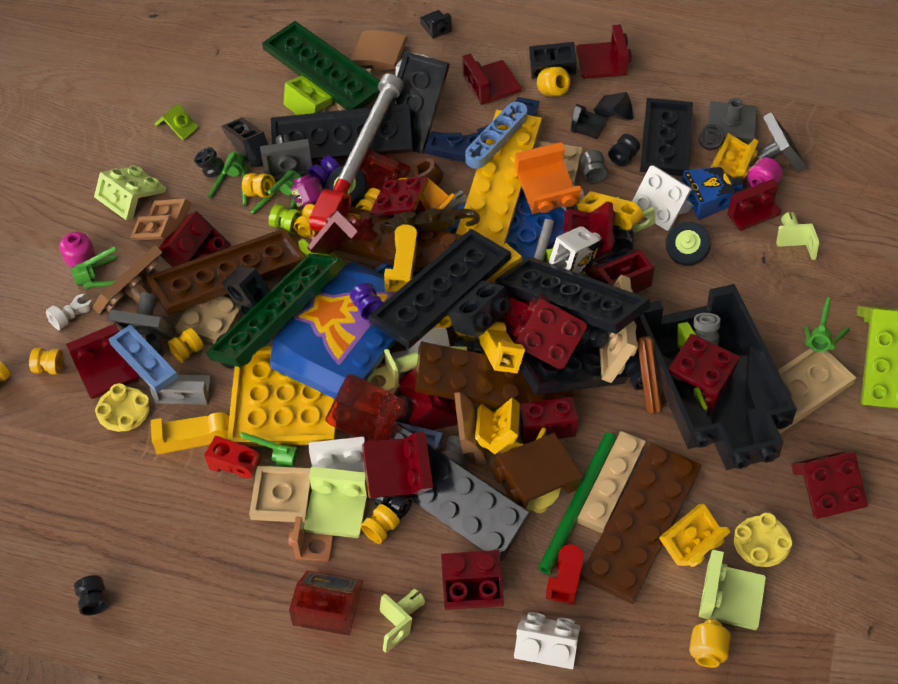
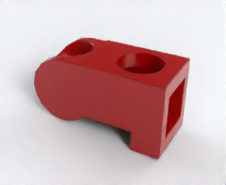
M216 435L204 454L210 470L216 472L223 470L235 473L246 479L252 478L261 461L260 454L254 449Z
M568 544L560 549L558 555V577H549L546 599L574 605L584 559V553L578 546Z

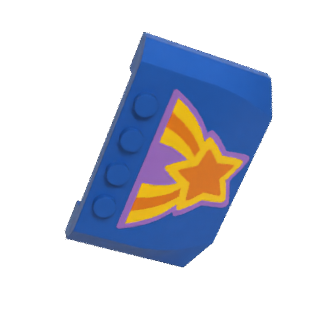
M355 262L346 264L338 272V276L329 281L317 296L310 299L305 304L304 309L295 314L287 322L286 327L280 330L273 338L270 368L352 407L364 391L365 382L385 357L384 350H390L396 340L370 324L369 320L361 317L358 307L350 299V293L359 284L370 283L376 290L377 296L384 303L396 292H385L383 275Z

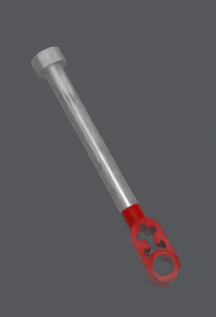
M384 74L378 85L380 91L378 98L333 190L324 189L309 218L311 230L321 231L326 225V219L336 211H349L351 196L348 191L392 99L398 98L404 87V83L399 77L393 74Z

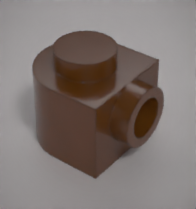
M427 157L412 164L414 172L412 177L426 176L437 186L441 183L444 176L443 171L432 158Z

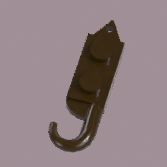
M430 208L421 212L404 211L401 214H394V218L380 223V229L395 232L396 228L401 225H411L415 227L417 233L448 230V227L454 225L455 219L472 218L473 220L466 222L465 225L467 227L474 226L480 222V215L471 209L444 211L443 209Z

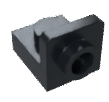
M440 10L420 17V24L432 39L452 32V21L449 13L443 15Z

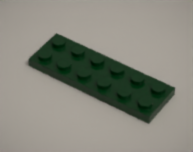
M297 21L292 22L262 42L264 51L299 76L303 75L333 97L332 100L346 110L364 108L378 98L380 93L378 85L381 80Z
M309 253L205 352L209 359L240 368L248 364L252 356L260 348L265 347L278 331L285 328L287 322L295 314L301 312L310 299L317 296L329 281L338 276V272L345 266L341 257Z

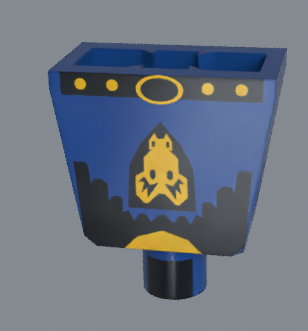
M721 167L683 171L682 183L691 188L687 200L693 204L691 208L698 220L729 208L731 195L743 190L741 178L738 176L728 179Z

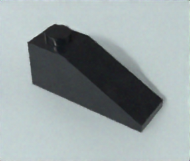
M242 117L221 126L238 153L244 155L247 164L251 167L263 165L260 146L268 145L263 131Z

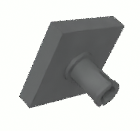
M732 98L728 103L710 101L708 125L715 124L723 130L724 137L729 133L749 145L755 138L756 106L743 105L742 100L738 98Z
M772 112L765 115L763 118L775 141L758 150L757 155L759 158L768 157L773 159L783 153L798 172L806 169L807 166L789 133Z
M284 134V143L282 142V136L279 135L276 138V144L260 146L265 174H271L275 182L280 181L289 170L296 171L301 177L308 175V169L312 166L308 139L291 141L290 136Z
M140 293L137 313L110 309L108 320L116 324L121 330L131 324L142 335L154 333L156 337L174 338L175 329L161 317L152 316L157 296L154 294Z

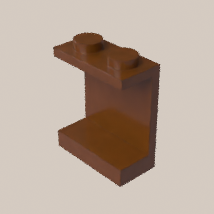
M555 433L499 454L493 468L494 477L498 483L503 485L507 496L524 508H527L529 501L562 487L567 494L576 491L583 477Z

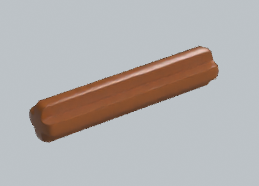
M644 336L637 340L646 410L650 414H655L662 411L654 341L650 336Z

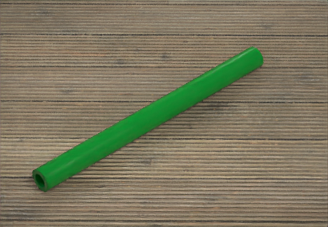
M612 433L604 434L538 566L540 572L547 575L551 574L558 560L559 551L565 546L617 439Z

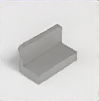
M178 375L177 380L158 393L151 387L150 391L155 404L207 405L211 378L209 375Z

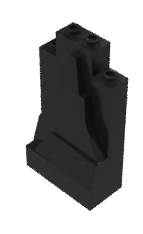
M735 284L710 289L707 306L663 315L664 308L660 300L650 302V308L634 320L637 325L635 331L636 341L644 336H650L654 341L658 381L687 449L695 447L704 448L714 443L726 470L734 468L743 469L751 464L759 462L768 463L779 458L784 442L778 429L792 425L797 408ZM700 313H712L720 317V328L717 330L719 344L717 346L740 356L732 379L712 412L707 410V413L704 412L693 395L694 388L697 387L670 374L668 371L680 351L677 345L678 324L688 322L695 332L694 317Z

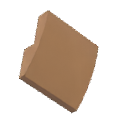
M362 31L351 60L359 66L373 65L376 71L396 69L408 38L406 35L391 31Z
M187 199L154 201L149 215L138 217L130 239H165L181 224L192 203Z
M454 393L462 453L474 452L476 466L487 465L485 448L481 447L475 439L478 408L462 393Z

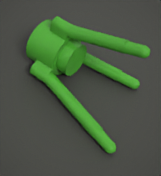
M238 152L228 154L224 167L211 188L208 198L213 197L226 174L232 177L242 174L243 180V177L249 170V167L245 166L246 159L244 155ZM242 190V204L246 206L247 196Z
M293 170L287 171L282 179L268 191V194H274L269 198L264 197L251 210V214H255L279 190L285 195L292 194L290 188L294 185V180L301 178L300 174ZM294 198L292 199L289 210L295 209L296 207Z
M112 247L72 267L71 271L76 285H84L86 290L92 287L110 286L116 281L92 282V279L96 278L95 268L117 259L116 255L105 258L116 252L117 248Z
M830 297L826 298L820 326L813 329L812 333L808 326L804 327L805 345L807 347L810 346L816 352H825L828 349L834 350L836 344L850 331L849 327H845L832 339V332L826 327L831 304Z
M244 432L240 434L242 438L273 449L272 461L276 462V465L263 466L294 468L298 447L285 444L279 445Z

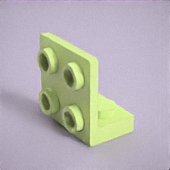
M131 165L126 168H114L109 171L100 172L94 197L125 220H130L134 217L138 198L165 193L166 187L159 183L158 179L146 174L142 168Z
M311 467L309 478L312 492L304 525L305 532L359 538L361 533L360 525L363 523L368 496L365 472Z
M712 550L707 565L698 617L757 630L766 577L761 574L727 567V564L722 563L724 552Z

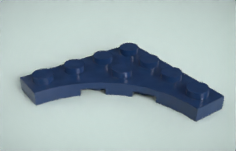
M517 97L515 102H521L526 105L527 115L536 117L540 101ZM487 126L479 128L477 133L462 135L461 132L441 133L432 131L425 146V154L465 162L466 149Z

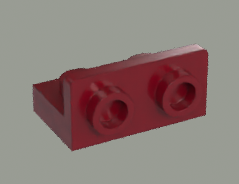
M774 179L731 195L727 215L740 231L781 214V209L774 202L778 184Z
M572 397L520 404L523 444L536 440L542 427L546 428V436L555 433L558 439L576 436L578 417Z

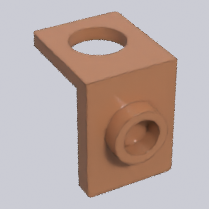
M296 516L294 529H290L289 546H293L295 558L330 561L333 535L305 532L302 517ZM313 541H323L326 545L325 549L321 553H312L309 550V546Z

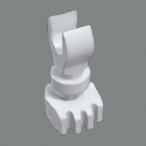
M79 294L69 306L65 305L62 307V311L57 306H51L46 309L48 321L54 328L61 330L68 325V320L75 318V315L90 312L93 307L92 300L84 303L87 301L86 295Z

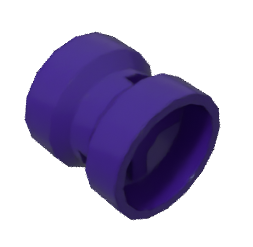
M327 155L321 159L319 165L311 166L308 169V174H311L312 177H318L322 187H325L331 172L340 166L334 158Z
M370 283L359 284L350 293L351 301L358 307L359 314L365 320H369V315L383 304V301L377 296L376 290Z

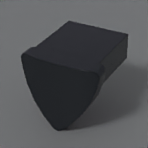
M627 92L605 95L593 109L595 114L600 116L615 115L617 118L625 121L633 119L632 104Z
M576 104L572 117L571 131L598 139L607 124V118L589 112L585 106Z

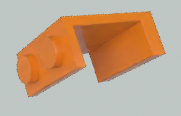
M562 142L518 152L515 155L514 168L532 214L547 213L555 208L571 207L579 203L581 187L580 185L573 186L563 161L565 148Z

